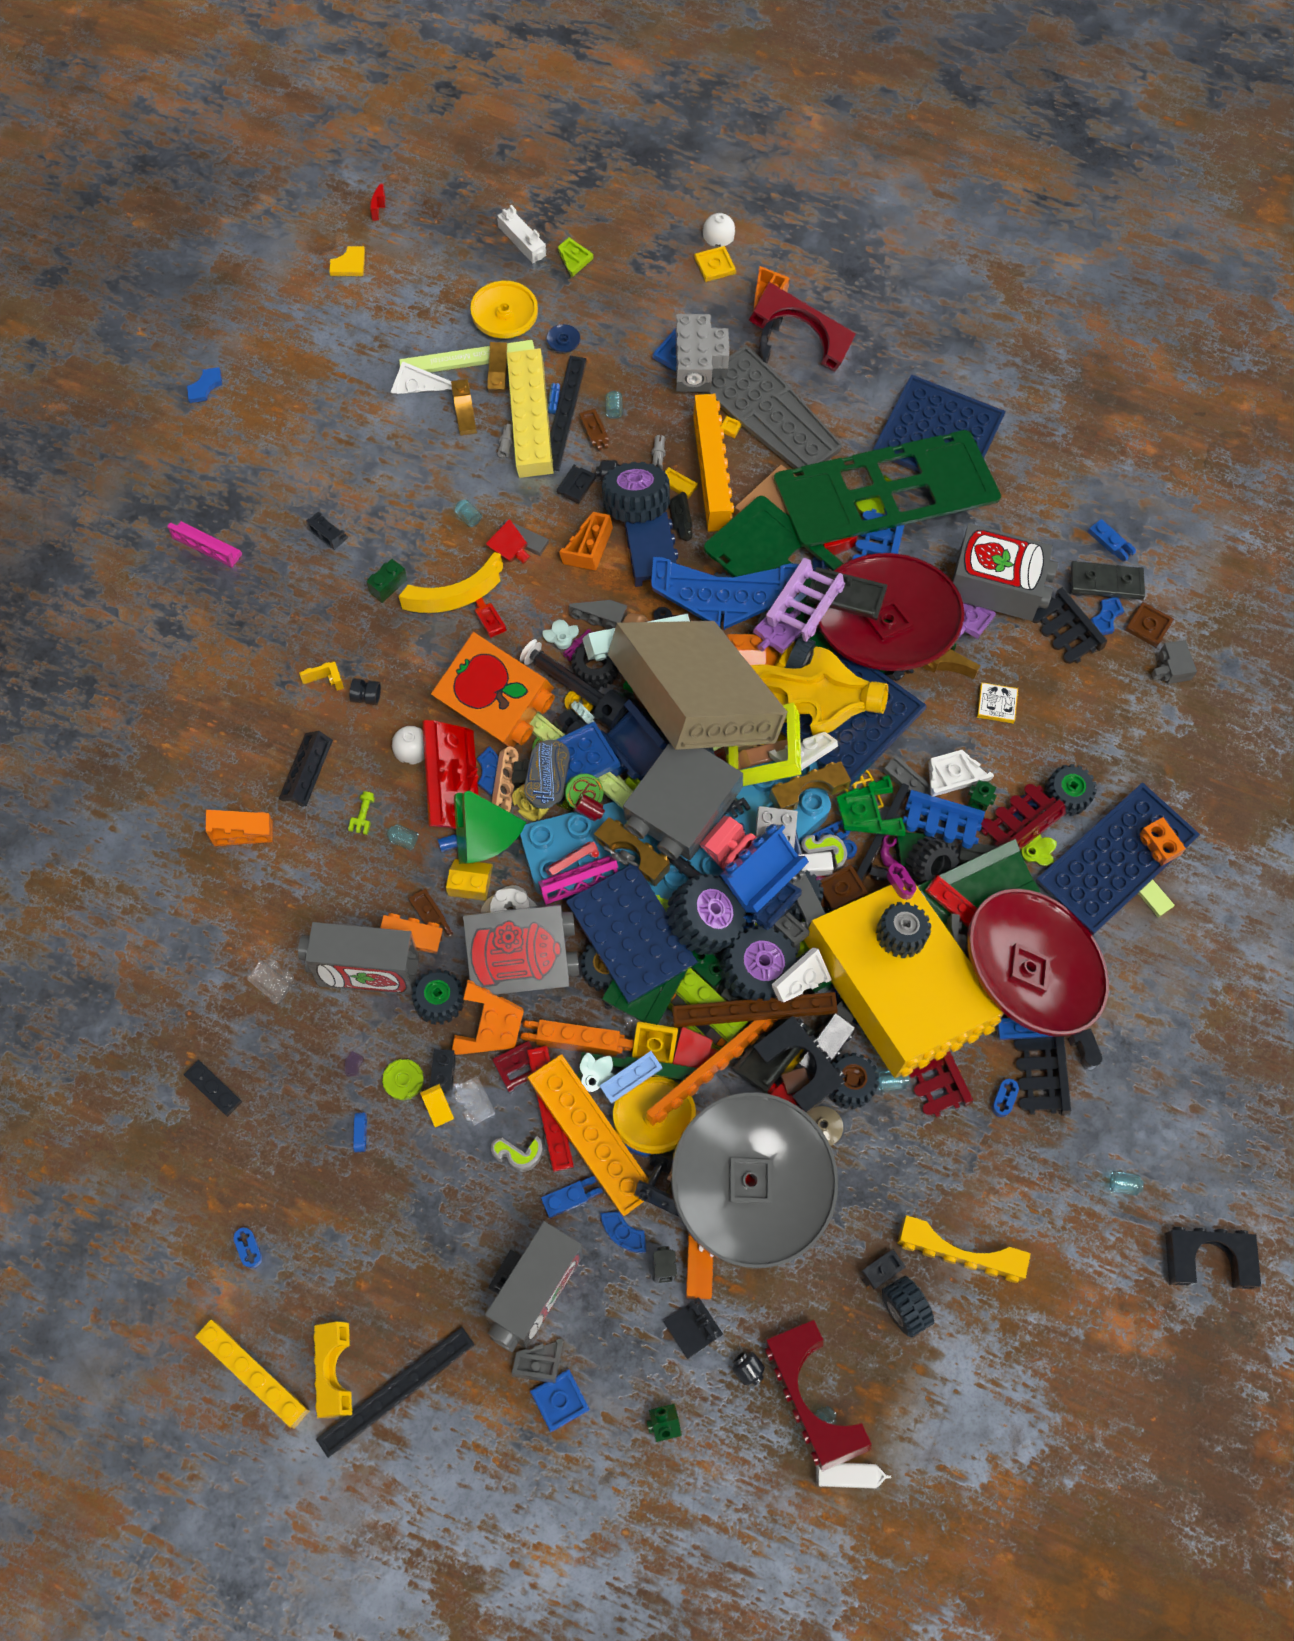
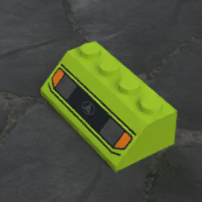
M689 968L667 1008L673 1013L672 1006L726 1001L698 974ZM748 1021L688 1026V1028L713 1040L711 1048L720 1050L747 1027Z

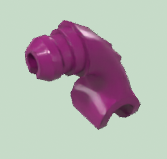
M890 835L884 837L881 849V858L884 866L887 867L898 863L889 854V848L897 842L895 838L893 843H889L887 838Z

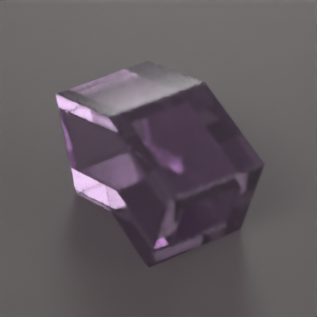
M351 1051L345 1060V1074L347 1077L360 1076V1066L364 1062V1058L354 1051Z

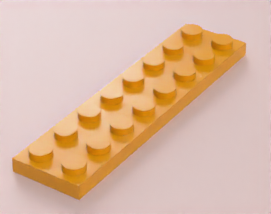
M561 1054L527 1078L622 1217L642 1204L644 1201L634 1196L639 1180L647 1183L648 1177Z

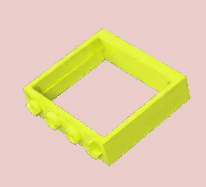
M794 703L782 705L787 711L785 720H787L788 760L739 770L743 772V786L801 775L800 714ZM727 746L729 750V755H726L727 763L738 769V746Z

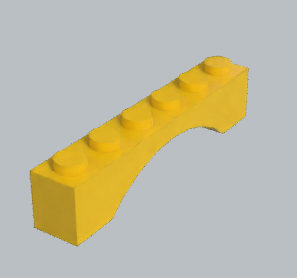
M907 1215L902 1220L897 1244L902 1245V1248L905 1250L914 1251L916 1249L923 1251L922 1254L928 1257L935 1258V1255L943 1257V1261L956 1264V1262L964 1264V1267L967 1269L985 1270L987 1275L994 1277L998 1275L1005 1276V1280L1013 1283L1026 1279L1031 1254L1012 1247L993 1253L964 1251L943 1240L933 1231L928 1222Z
M210 1320L195 1336L290 1428L295 1429L310 1412L304 1404L258 1364L217 1322Z

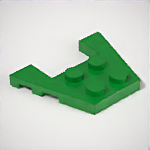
M889 775L884 776L881 781L868 783V786L862 789L856 788L837 796V804L844 830L905 836L906 830L902 818L881 820L875 795L893 793V786Z

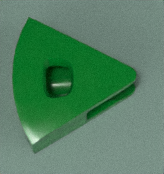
M471 791L456 793L454 795L459 864L480 862L503 852L518 838L526 821Z

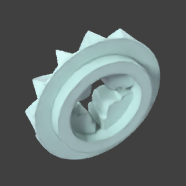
M574 701L571 704L572 708L587 724L594 722L593 719L595 717L580 702L576 703Z

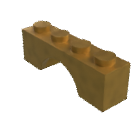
M841 761L837 763L831 762L820 770L814 769L808 772L807 775L802 777L796 776L787 783L774 785L771 788L769 797L775 808L796 810L799 795L803 791L810 788H820L827 791L830 795H834L849 789L851 779Z
M608 817L594 833L595 841L602 847L606 846L614 851L617 849L634 851L641 859L639 870L653 886L656 887L670 871L669 859L665 855L657 854L649 843L640 841L638 837L624 829V825L617 819L614 821Z

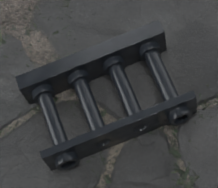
M669 1152L653 1154L650 1165L654 1169L647 1183L639 1180L634 1196L679 1217L673 1200L671 1182L666 1192L654 1187L662 1171L670 1174L674 1154Z

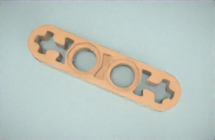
M511 746L504 748L499 753L492 797L493 804L508 812L511 809L514 790L512 783L514 762L518 761V752ZM504 768L509 771V777L503 774ZM501 785L506 788V795L501 792Z

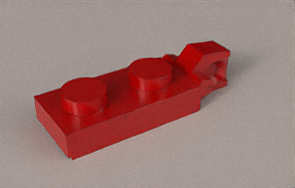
M482 597L475 601L477 607L474 609L476 616L490 638L507 631L504 622L492 603L485 604Z

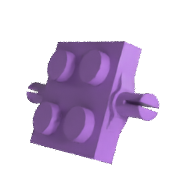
M963 603L964 621L958 638L966 632L978 639L994 619L996 613L986 608Z
M794 609L790 614L786 612L784 614L795 619L801 612ZM765 617L754 628L753 633L763 640L758 645L759 650L761 649L763 652L770 645L782 654L802 634V630L782 621L773 627L768 625L767 617Z

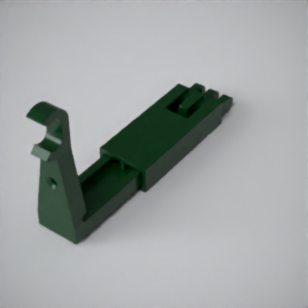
M582 1052V1054H581V1060H582V1058L584 1057V1055L586 1054L585 1052ZM590 1053L595 1060L604 1057V1055ZM626 1056L625 1059L612 1057L613 1068L625 1069L639 1058ZM659 1062L662 1070L651 1077H662L682 1082L685 1080V1077L691 1075L697 1068ZM579 1066L578 1078L581 1081L583 1074Z

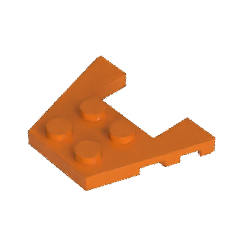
M467 980L464 1000L484 1003L476 1038L454 1035L451 1050H455V1054L460 1055L515 1048L524 1012L523 1008L503 997L492 994L490 990L484 987L481 988L475 985V982Z

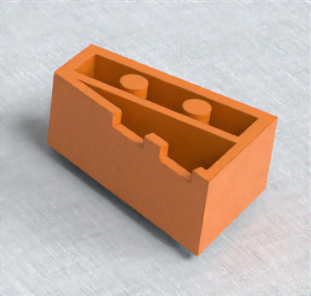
M593 512L581 525L580 531L569 539V544L559 551L564 565L597 570L613 529L610 515Z
M206 810V833L214 846L273 842V821L270 814L265 812Z

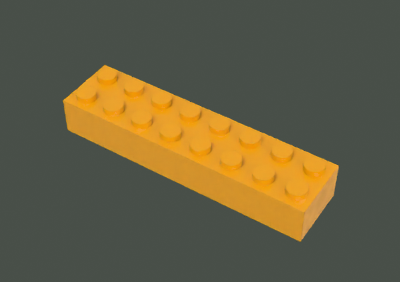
M716 394L695 395L693 411L708 532L719 531L732 520V513H734L733 502L730 503L732 491L731 488H728L730 476L729 473H726L728 461L727 458H724L726 446L722 444V440H724V431L720 428L722 417L718 413L720 411V402L716 401Z

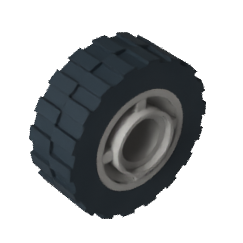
M801 636L792 649L785 668L796 669L808 665L816 642L811 639L805 642Z

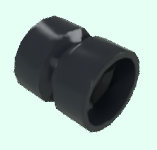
M353 678L349 693L350 702L362 703L365 701L366 704L378 705L381 683L371 680L366 683L364 679Z
M573 709L565 710L554 723L555 727L565 733V735L587 725L582 719L579 720V716Z

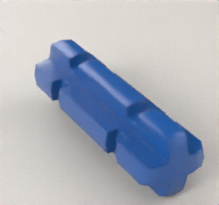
M552 383L550 387L551 391L547 407L549 414H555L557 410L560 384Z

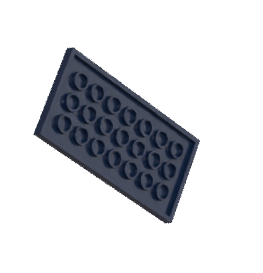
M1142 782L1036 879V882L1057 902L1070 910L1089 932L1094 935L1172 862L1170 861L1161 866L1159 862L1154 860L1151 850L1140 839L1139 834L1144 827L1164 817L1185 848L1193 843L1200 834ZM1151 832L1153 836L1159 837L1157 833ZM1163 848L1166 853H1170L1169 849Z

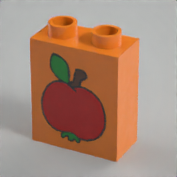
M475 632L471 634L431 693L441 703L506 746L513 748L516 743L523 745L528 741L534 729L530 725L537 712L541 714L546 713L555 699V695L551 693L554 687L546 678Z

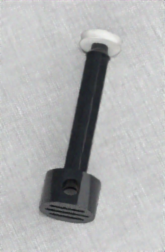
M536 639L530 641L523 649L520 662H524V665H529L533 662L534 665H537L594 705L596 708L593 716L610 730L629 712L624 705L629 699L614 689L608 691L605 695L546 655L544 651H540L542 644L540 642L537 643Z

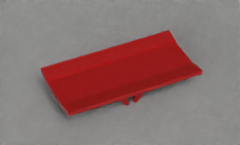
M424 720L422 723L429 826L456 829L454 795L466 791H471L478 795L477 780L479 776L477 775L478 768H476L474 730L448 723Z

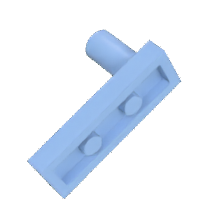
M650 1051L600 1085V1088L612 1104L662 1070V1066Z

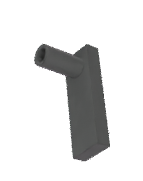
M790 913L784 915L772 926L778 932L784 933L783 937L786 940L789 938L792 942V948L796 947L797 951L800 950L801 941L809 936V930Z

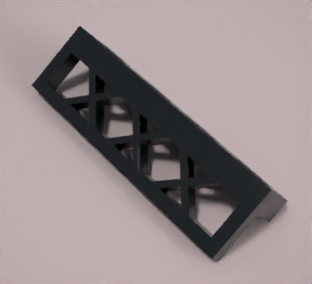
M320 731L305 733L279 796L281 801L292 800L302 807L307 806L333 740Z

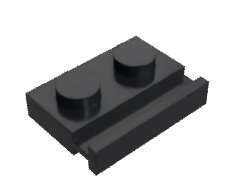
M574 464L557 488V494H562L565 498L579 504L595 481L596 474L584 468H578Z

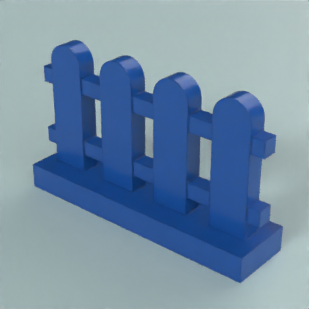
M872 509V511H865L862 519L865 521L886 515L877 513L876 509ZM904 525L892 527L895 529V532L890 531L891 528L860 535L865 537V540H858L855 548L862 552V554H855L852 560L866 556V553L898 554ZM875 539L883 541V544L870 542L869 540Z
M911 790L905 810H909L908 817L904 816L903 823L906 824L905 828L908 831L914 832L919 827L924 829V834L928 837H934L936 833L943 835V840L947 843H952L956 838L962 840V846L968 849L972 848L973 844H978L979 838L975 837L976 831L981 829L985 811ZM921 814L927 816L926 822L919 821ZM939 820L946 821L945 828L938 826ZM958 825L965 827L964 833L957 832Z

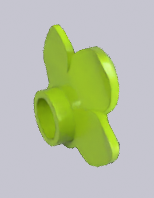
M1040 834L1022 848L1021 855L1026 862H1037L1041 866L1051 865L1055 861L1050 854L1055 850L1057 842L1052 838H1042ZM1028 850L1033 851L1034 854H1033V855L1030 854V853L1028 852Z

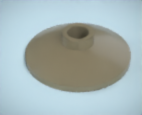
M817 1106L807 1113L820 1127L830 1146L840 1139L843 1133V1122L835 1110L826 1106ZM820 1122H826L827 1127L822 1128Z

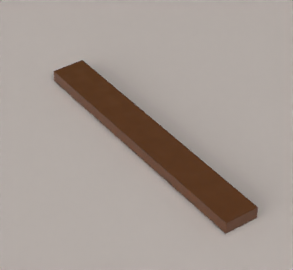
M835 992L799 995L786 1002L771 997L768 1001H763L760 998L757 1000L749 999L672 1006L674 1028L790 1018L792 1016L835 1014L838 1012Z

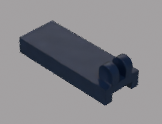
M788 882L757 913H754L757 925H764L763 928L766 930L771 929L801 896L802 889Z

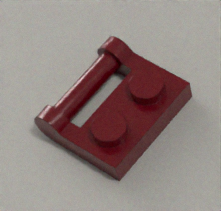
M529 1041L492 1059L508 1092L513 1091L515 1087L528 1081L527 1078L532 1075L530 1070L511 1081L508 1077L510 1074L530 1065L527 1050L533 1048Z

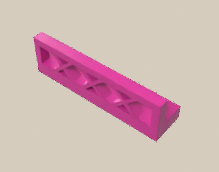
M182 521L178 526L171 522L167 526L173 539L231 568L242 555L241 550Z
M609 855L538 881L545 904L547 905L587 890L611 876H604L602 873L612 869L614 874L617 873L618 864ZM595 876L593 881L590 883H586L583 881L585 879ZM576 883L575 887L571 890L564 888ZM558 890L556 895L547 897V893Z

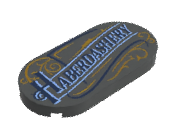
M558 740L542 741L534 747L531 753L524 791L526 799L536 808L547 809L553 807L554 804L561 801L564 794L570 754L566 745Z

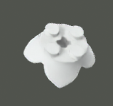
M511 885L498 890L495 895L488 898L483 904L481 912L507 910L506 908L513 907V909L535 907L537 905L527 896L523 888Z

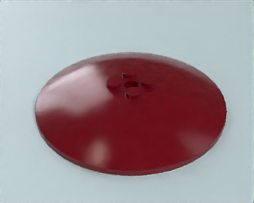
M877 553L853 559L835 570V572L887 584V591L877 620L828 608L820 620L818 626L824 638L845 658L872 669L903 671L922 667L939 659L957 641L964 621L963 601L954 583L935 566L908 555ZM888 619L892 620L893 622L887 623L884 620Z
M1009 889L997 892L979 905L969 924L968 952L975 975L994 1004L1021 1026L1048 1036L1075 1035L1094 1024L1101 1016L1107 1003L1109 993L1108 972L1097 942L1089 930L1072 912L1046 895L1025 889Z

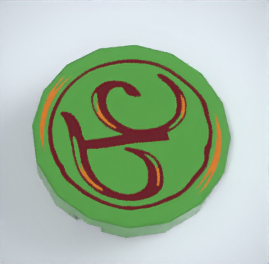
M580 773L571 777L564 791L566 800L572 808H574L582 793L598 802L602 801L604 794L603 786L599 779L588 773Z

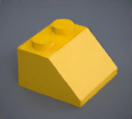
M454 859L449 870L446 885L448 896L486 901L493 864L482 862L459 864V859Z
M637 1021L632 1057L640 1059L651 1051L658 1062L672 1064L678 1028Z

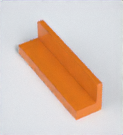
M688 1232L686 1299H697L699 1297L700 1299L710 1300L712 1298L713 1257L705 1249L701 1252L699 1250L700 1245Z

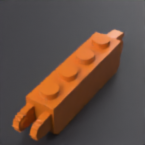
M546 1020L523 1022L524 1027L536 1029L537 1034L522 1033V1040L536 1042L537 1045L542 1047L547 1046L549 1048L611 1057L622 1054V1051H633L634 1040L624 1039L625 1035L620 1034V1031Z

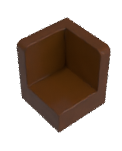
M805 1067L779 1076V1079L783 1080L787 1094L800 1091L810 1083Z

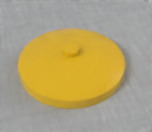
M496 281L487 284L476 292L471 301V317L474 324L480 331L495 338H513L522 335L534 325L538 315V305L534 294L524 285L513 281Z
M650 1077L615 1101L613 1108L615 1130L625 1144L637 1151L648 1154H660L674 1150L682 1133L696 1116V1108L692 1096L684 1099L678 1109L671 1110L664 1121L661 1123L657 1122L652 1126L647 1120L646 1112L678 1086L679 1083L667 1078Z

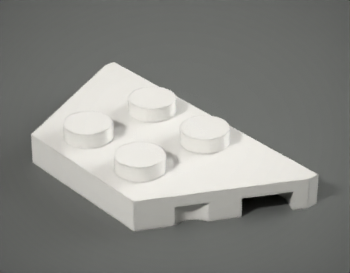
M963 750L931 758L928 762L932 797L969 787L972 784L976 785L978 780L990 781L994 777L991 772L987 774L979 767L981 764L971 759Z

